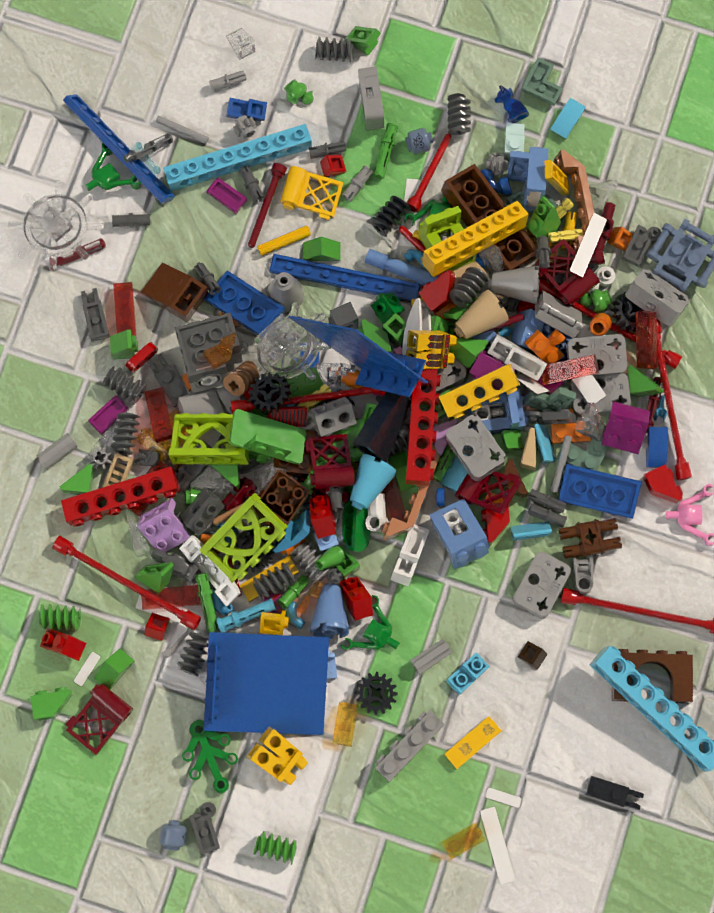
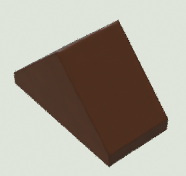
M513 459L508 460L503 474L508 476L509 473L520 477ZM520 477L521 484L515 495L525 498L528 492ZM513 483L502 485L504 491L511 489Z

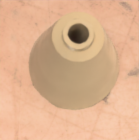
M491 291L482 292L455 323L456 328L454 331L459 338L468 339L502 325L509 320L504 307L501 308L498 302L500 301Z

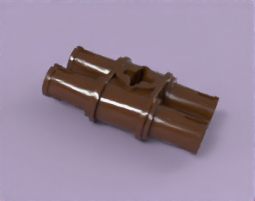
M616 518L603 521L594 519V521L577 522L575 526L558 528L560 540L577 537L580 540L577 545L562 547L564 559L575 556L586 558L589 555H603L605 551L622 549L620 536L605 540L601 538V532L618 530ZM588 532L591 537H594L592 543L589 539H586L588 536Z

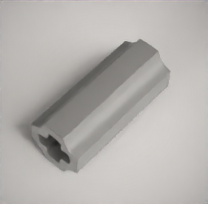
M67 433L38 454L37 457L45 468L49 469L78 446Z
M441 639L410 660V662L420 675L450 655L452 651L447 643Z

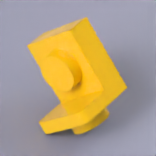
M282 610L281 614L262 612L259 633L283 635L284 629H288L289 617H285L286 610Z

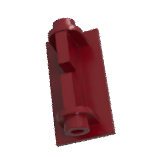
M246 477L240 478L241 487L239 489L233 487V490L237 492L236 495L229 492L224 500H222L225 511L245 503L254 494L257 486L251 479Z

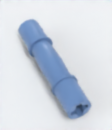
M369 249L365 258V263L378 267L383 271L385 269L421 285L437 279V276L432 277L422 267L419 269L373 249Z

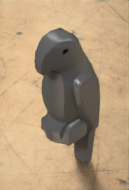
M154 548L151 553L152 559L160 563L172 562L174 565L172 575L193 584L197 583L195 575L201 574L199 567L175 553L169 555L158 548ZM209 581L210 588L215 590L216 588Z

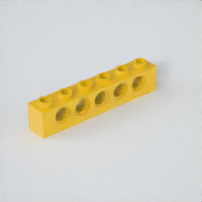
M516 201L426 249L423 254L422 264L432 277H435L525 228L529 214Z

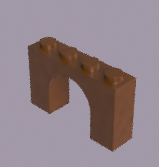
M618 649L625 660H629L635 665L636 670L641 665L649 663L661 666L670 678V700L681 704L693 702V655L687 654V651H676V654H668L666 650H657L656 653H648V650H636V653H629L628 649ZM613 662L612 669L617 672L618 665ZM628 676L627 683L631 686L633 681L632 678ZM612 687L611 701L628 702Z

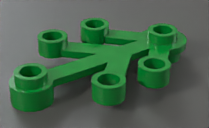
M196 720L190 725L189 732L192 738L187 749L182 753L184 761H192L194 758L193 752L200 741L202 750L194 768L190 770L189 776L192 780L200 779L201 770L207 759L215 779L213 782L214 790L218 793H225L229 789V782L226 778L222 777L214 756L227 761L230 765H235L238 762V756L235 753H227L210 746L207 738L218 741L224 747L231 743V739L226 734L221 735L214 731L203 730L201 733H196L195 729L197 726L204 728V721ZM223 737L228 738L227 744L221 743ZM186 752L192 754L190 759H185L184 755ZM230 755L236 757V760L232 763L228 760ZM194 770H197L199 772V776L197 778L192 777V772ZM220 781H223L225 783V786L222 789H219L217 787V784Z

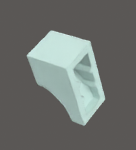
M506 123L504 158H507L508 161L511 151L524 152L525 124Z

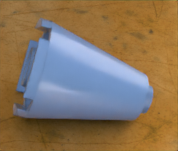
M326 583L325 586L321 587L310 626V633L313 632L315 637H329V639H333V635H339V638H343L349 634V625L342 593L337 584Z

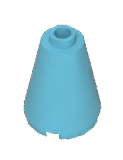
M363 454L360 458L350 497L352 506L358 510L367 509L396 474V470L382 460L381 462L374 460L375 457L368 454Z

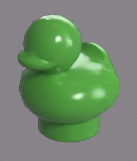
M296 79L284 87L287 92L286 98L292 104H297V100L300 98L302 103L310 105L314 100L313 91L306 92V85L301 82L298 83Z
M594 289L591 295L586 293L580 298L579 302L585 307L591 306L593 302L595 306L594 311L601 313L606 311L609 304H612V299L607 289L604 291Z

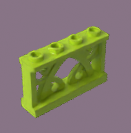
M182 413L174 415L171 448H169V457L172 464H249V450L237 448L229 443L233 414ZM183 427H193L191 430L186 429L190 435L189 437L181 433ZM211 429L217 430L225 437V439L218 441L213 448H207L205 443L198 439ZM180 439L185 441L182 448H179Z
M256 493L250 496L199 549L232 583L236 579L242 580L248 573L246 569L249 566L253 568L261 560L259 556L262 553L266 555L274 547L271 543L275 539L279 542L287 534L284 530L288 525L284 524L260 500L261 498ZM253 506H255L265 517L259 519ZM242 519H247L248 523L252 522V524L244 526ZM265 521L271 522L275 528L274 533L268 535L266 529L270 527H261L260 523ZM236 527L244 531L253 528V548H234L237 539L232 528ZM229 536L232 539L230 547L227 546L230 542L225 541V537ZM262 539L268 540V541L261 547V545H262ZM212 548H215L216 550L225 553L224 559H222ZM230 555L233 556V565L236 560L240 561L241 566L238 569H232L229 566L228 558ZM252 555H254V556L246 563V558H245L244 556H252Z

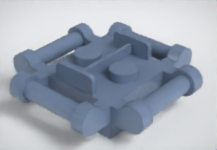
M684 219L678 230L674 229L672 225L665 223L662 227L663 231L652 249H649L646 253L648 258L658 263L653 274L677 286L683 293H685L691 282L701 288H705L708 284L707 280L714 270V251L711 250L714 244V235L711 236L695 227L687 219ZM685 230H687V231H689L690 233H692V234L698 236L699 238L705 240V241L708 242V243H707L706 246H704V245H703V242H701L700 240L694 238L693 236H691V235H689V234H686V235H685V234H683V232H684ZM668 235H671L674 238L663 256H660L658 254ZM706 256H708L711 260L702 276H695Z

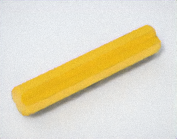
M303 226L258 245V251L263 256L310 236V229L308 226Z

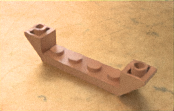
M560 150L554 158V163L565 175H571V183L575 189L574 199L578 204V218L581 219V229L585 235L594 214L586 169L583 164L565 150ZM577 236L571 243V248L576 253L584 236Z
M421 441L417 443V447L425 449L427 444ZM432 442V450H435V461H431L430 468L435 471L439 454ZM415 485L418 487V490L410 498L409 504H412L410 511L406 510L402 521L392 517L389 522H385L382 533H384L383 540H389L413 528L429 486Z

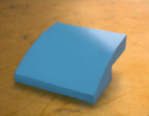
M305 510L295 522L290 521L288 527L284 530L287 534L279 542L275 539L274 552H281L296 545L309 534L311 513Z

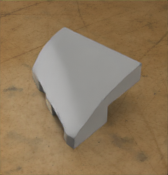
M214 388L178 398L177 408L180 414L224 413Z

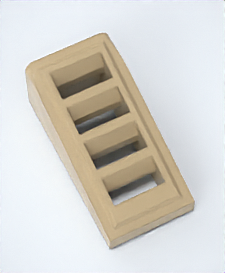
M532 427L528 431L519 464L520 468L534 471L536 468L535 428Z
M115 452L103 487L109 486L110 481L119 483L127 480L135 458ZM119 459L127 462V466L118 463ZM119 467L121 469H124L125 471L124 473H122L120 471L115 470V468ZM112 475H118L122 477V479L118 480L116 478H113Z

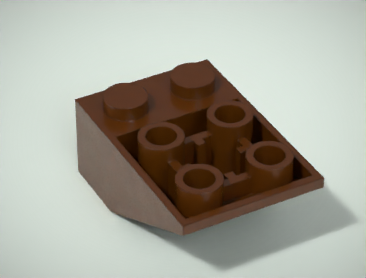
M163 262L141 291L143 295L188 323L209 293L206 285Z
M278 469L259 492L258 496L284 524L288 525L310 490ZM253 506L259 519L265 517L255 506ZM265 521L260 523L261 527H270L266 529L268 535L274 533L275 528L271 522Z

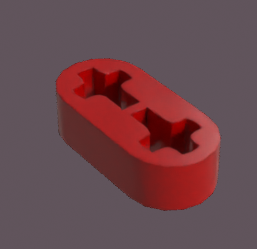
M149 342L130 358L125 366L131 373L136 372L157 353L158 348L152 342Z

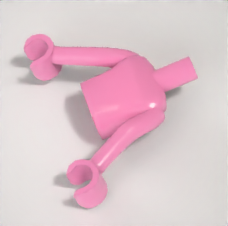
M712 484L705 485L702 492L682 500L677 507V511L665 512L666 519H677L682 529L704 539L705 544L708 546L714 545V542L708 541V537H714V533L707 535L689 526L702 524V506L690 504L705 496H712L714 493L706 491V488L713 487Z

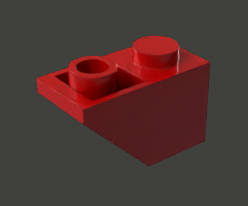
M447 270L438 274L435 281L426 283L422 287L423 290L419 292L431 311L437 313L451 302L449 293L453 290L456 276L453 271Z
M666 464L645 473L642 477L651 495L676 504L683 499L682 489L679 485L676 486L673 480L675 478L670 468H667Z
M328 494L310 498L311 522L317 539L335 535L336 523Z
M495 503L494 506L500 507L502 503ZM509 507L506 508L503 515L485 508L481 510L482 522L485 521L486 529H483L489 546L495 542L509 525Z
M357 576L350 577L339 582L347 609L353 619L356 621L373 616L371 595Z
M48 628L40 644V647L76 661L80 660L86 646L85 642L75 637Z

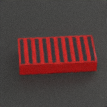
M306 406L278 407L279 412L275 409H272L271 414L268 412L269 419L295 427H306L308 411Z

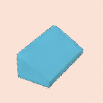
M535 424L533 427L535 428V440L542 464L556 462L547 426Z
M457 457L454 458L451 468L447 470L440 485L456 493L467 475V471Z
M549 522L510 527L513 541L550 536L552 532Z

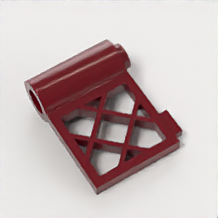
M563 239L551 249V254L555 252L554 257L549 256V259L554 260L553 270L539 267V275L541 277L545 275L560 293L558 298L565 306L567 304L572 306L600 283V280L588 266L583 277L569 271V261H574L577 253ZM562 245L568 250V258L556 257L557 250ZM539 259L534 263L536 266H539ZM556 260L567 261V270H555ZM555 273L566 274V281L560 286L554 280Z
M347 434L308 437V441H305L306 453H310L313 474H310V484L314 485L315 489L353 486L354 471L351 464ZM335 441H343L344 443L340 449L332 444ZM313 443H322L325 447L319 451L314 447ZM328 448L336 452L332 458L324 454ZM340 455L346 459L347 463L339 464L335 460ZM320 457L327 461L325 465H316V461Z
M494 471L481 481H474L467 473L456 491L455 497L459 500L465 499L469 505L472 503L503 515L521 484L520 477L509 473L507 476ZM491 476L497 478L498 482L488 485ZM513 483L511 489L504 491L502 485ZM500 487L501 493L491 496L490 490ZM487 492V499L482 501L478 500L481 494ZM503 498L500 507L494 506L493 501Z
M97 684L91 690L90 694L92 696L77 717L73 715L66 723L68 727L66 731L95 755L101 751L115 731L133 711L129 704L104 684L100 686ZM92 705L97 710L98 718L88 720L87 710ZM109 719L115 724L110 731L103 732L102 720ZM98 721L99 732L89 734L88 722ZM85 722L86 734L78 735L73 728L77 723ZM100 734V744L97 748H94L90 744L89 736Z

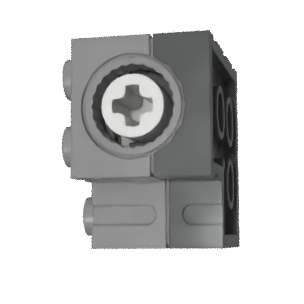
M230 312L221 316L210 317L203 321L199 320L184 326L175 327L192 394L222 386L223 379L228 375L226 367L243 362L239 340Z

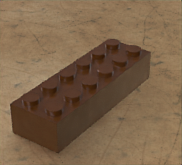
M475 164L445 180L441 188V192L453 208L456 206L460 208L461 219L467 227L506 207ZM523 229L484 249L500 272L524 268L533 263L537 258V247Z

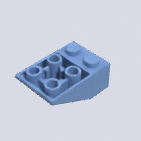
M534 310L520 311L519 314L524 315V320L515 324L510 341L537 356L525 342L537 329L546 338L556 329L537 319ZM559 331L566 338L560 344L555 345L564 354L557 363L561 361L566 366L568 362L566 344L573 338Z

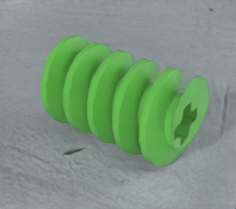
M41 604L39 623L43 629H46L49 625L50 629L54 630L57 625L58 629L62 630L65 625L66 630H70L73 626L74 631H77L81 623V607L76 612L75 606H72L71 611H68L67 605H65L63 611H61L59 605L53 610L52 605L49 604L48 609L45 610L44 604Z
M263 831L257 838L253 854L255 855L260 850V856L263 857L267 852L268 859H271L275 854V861H279L283 857V863L290 859L292 865L297 849L296 840L289 844V838L286 837L281 842L280 835L274 840L273 833L266 838V832Z

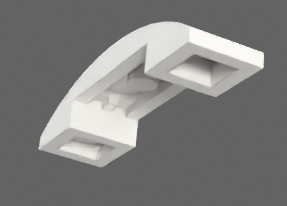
M192 535L179 549L191 563H195L203 574L208 573L209 581L216 588V595L225 606H229L241 594L236 582L232 583L206 555L199 551L204 544Z

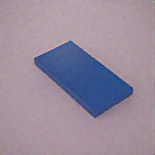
M228 270L217 282L221 287V291L218 294L214 291L215 295H211L209 292L204 298L208 304L222 313L230 312L234 321L262 339L286 310L282 305Z
M566 464L558 500L633 519L642 481Z

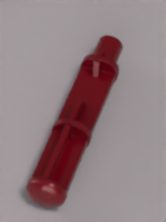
M100 238L74 249L71 255L66 257L58 255L50 261L52 268L58 265L63 266L105 249V241ZM96 241H100V243L90 246L86 249L84 247ZM99 246H102L101 249H98V250H96V251H93V252L87 254V251H90V250L95 249V248H97V247H99Z
M661 377L653 378V381H656V384L660 386L662 383ZM658 394L649 396L646 409L650 411L648 427L654 426L652 418L654 410L658 409L661 394H659V398Z

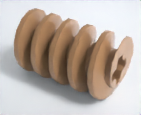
M245 361L223 379V385L226 390L233 395L240 396L250 388L251 384H255V378L259 379L260 377L255 363Z

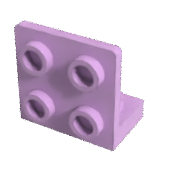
M172 498L142 514L137 525L151 545L164 552L183 543L191 536L174 515L176 502Z

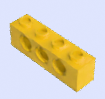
M508 364L439 396V399L448 418L454 417V419L465 415V410L471 408L474 411L483 407L481 403L487 400L491 403L500 399L499 395L504 392L509 395L517 391L516 387L520 383L511 364ZM496 379H500L503 383V387L500 390H496L493 387V382ZM478 387H482L485 390L483 398L476 396V389ZM461 395L466 396L468 399L465 406H461L458 403Z

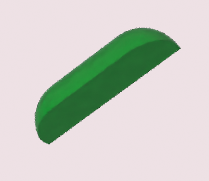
M353 486L345 487L344 491L351 494ZM349 499L348 503L343 502L341 540L345 542L348 550L361 552L367 548L371 536V531L367 529L365 524L368 517V508L358 510L352 506V502Z

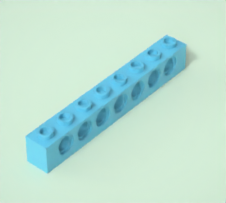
M306 124L169 165L163 167L172 192L237 172L242 166L245 167V165L253 167L308 150L309 147H312V140Z
M604 647L589 665L704 772L712 771L714 768V740L707 736V732L703 728L697 727L689 715L683 714L674 701L668 700L660 688L654 687L645 674L639 673L631 661L625 660L616 647ZM613 662L618 665L617 672L612 669ZM628 676H630L633 681L631 686L627 683ZM642 689L647 693L646 699L641 696ZM657 702L661 705L660 712L656 710ZM671 716L676 720L674 726L670 723ZM686 729L690 733L689 739L684 735ZM700 743L704 745L703 753L699 750Z

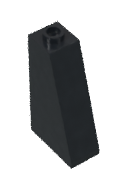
M385 392L354 439L353 445L363 454L374 456V460L379 462L382 460L387 463L411 400L406 396Z

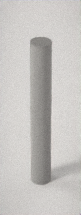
M159 115L156 118V122L204 144L208 142L209 137Z
M566 435L551 491L556 493L559 491L572 437Z

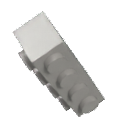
M431 710L428 713L424 711L416 719L418 721L417 725L414 728L410 725L403 733L405 737L400 742L396 740L389 747L391 752L387 756L383 754L375 762L377 764L375 770L389 783L444 726V723Z

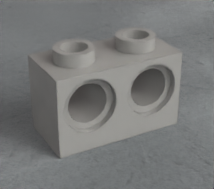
M346 397L310 409L315 430L321 437L332 435L335 431L348 429L351 425L357 424L352 405ZM325 419H328L325 424H322Z

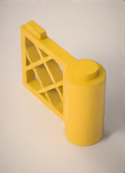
M291 166L280 203L285 209L293 210L294 208H300L319 214V218L329 220L330 217L334 218L343 182L307 172L301 167ZM309 179L317 180L320 186L312 190L308 184ZM330 184L338 186L337 192L332 195L325 188ZM323 189L327 197L318 201L314 193ZM312 195L316 202L311 206L303 204L304 198ZM329 200L333 206L332 211L324 210L321 204Z

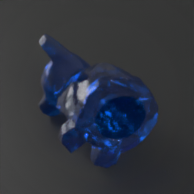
M500 85V90L494 101L496 103H503L504 109L509 114L508 122L517 123L528 117L529 112L524 104L512 98V89H506Z

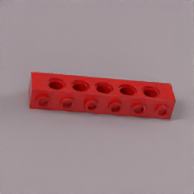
M431 368L423 369L421 377L428 381V384L418 382L412 392L406 484L429 486V480L434 478V469L430 468L431 461H435V450H432V442L436 443L437 431H433V424H437L438 412H434L435 405H439V394L436 393V386L440 387L441 375H437V369ZM423 386H429L431 388V391L425 393L421 390V388ZM423 404H427L430 407V409L428 411H422L419 407ZM420 423H426L429 426V428L426 430H421L418 427V425ZM423 441L427 444V447L420 449L417 447V443ZM418 460H423L426 466L419 468L415 463Z
M170 466L61 500L66 522L70 526L79 527L89 520L98 521L103 518L102 516L109 514L110 516L118 515L122 510H134L139 508L141 504H154L158 502V499L164 497L165 499L173 498L181 491L176 472ZM162 483L161 489L154 491L155 485ZM144 489L141 496H136L137 490ZM125 494V499L122 502H118V497ZM103 500H107V504L103 508H100V502ZM84 506H88V511L82 514L81 509Z

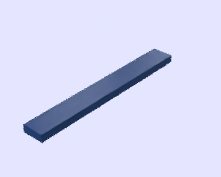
M77 94L65 96L63 101L161 203L173 200L174 194L140 159L136 161L131 160L127 163L124 161L123 156L128 154L130 149Z
M274 253L269 270L272 274L278 275L279 273L286 272L296 279L373 295L393 292L399 300L411 302L412 299L418 297L420 284Z

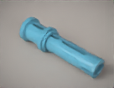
M272 598L243 611H233L231 615L223 618L218 617L216 618L221 633H226V631L235 627L240 628L244 622L261 616L262 612L275 611L276 607Z

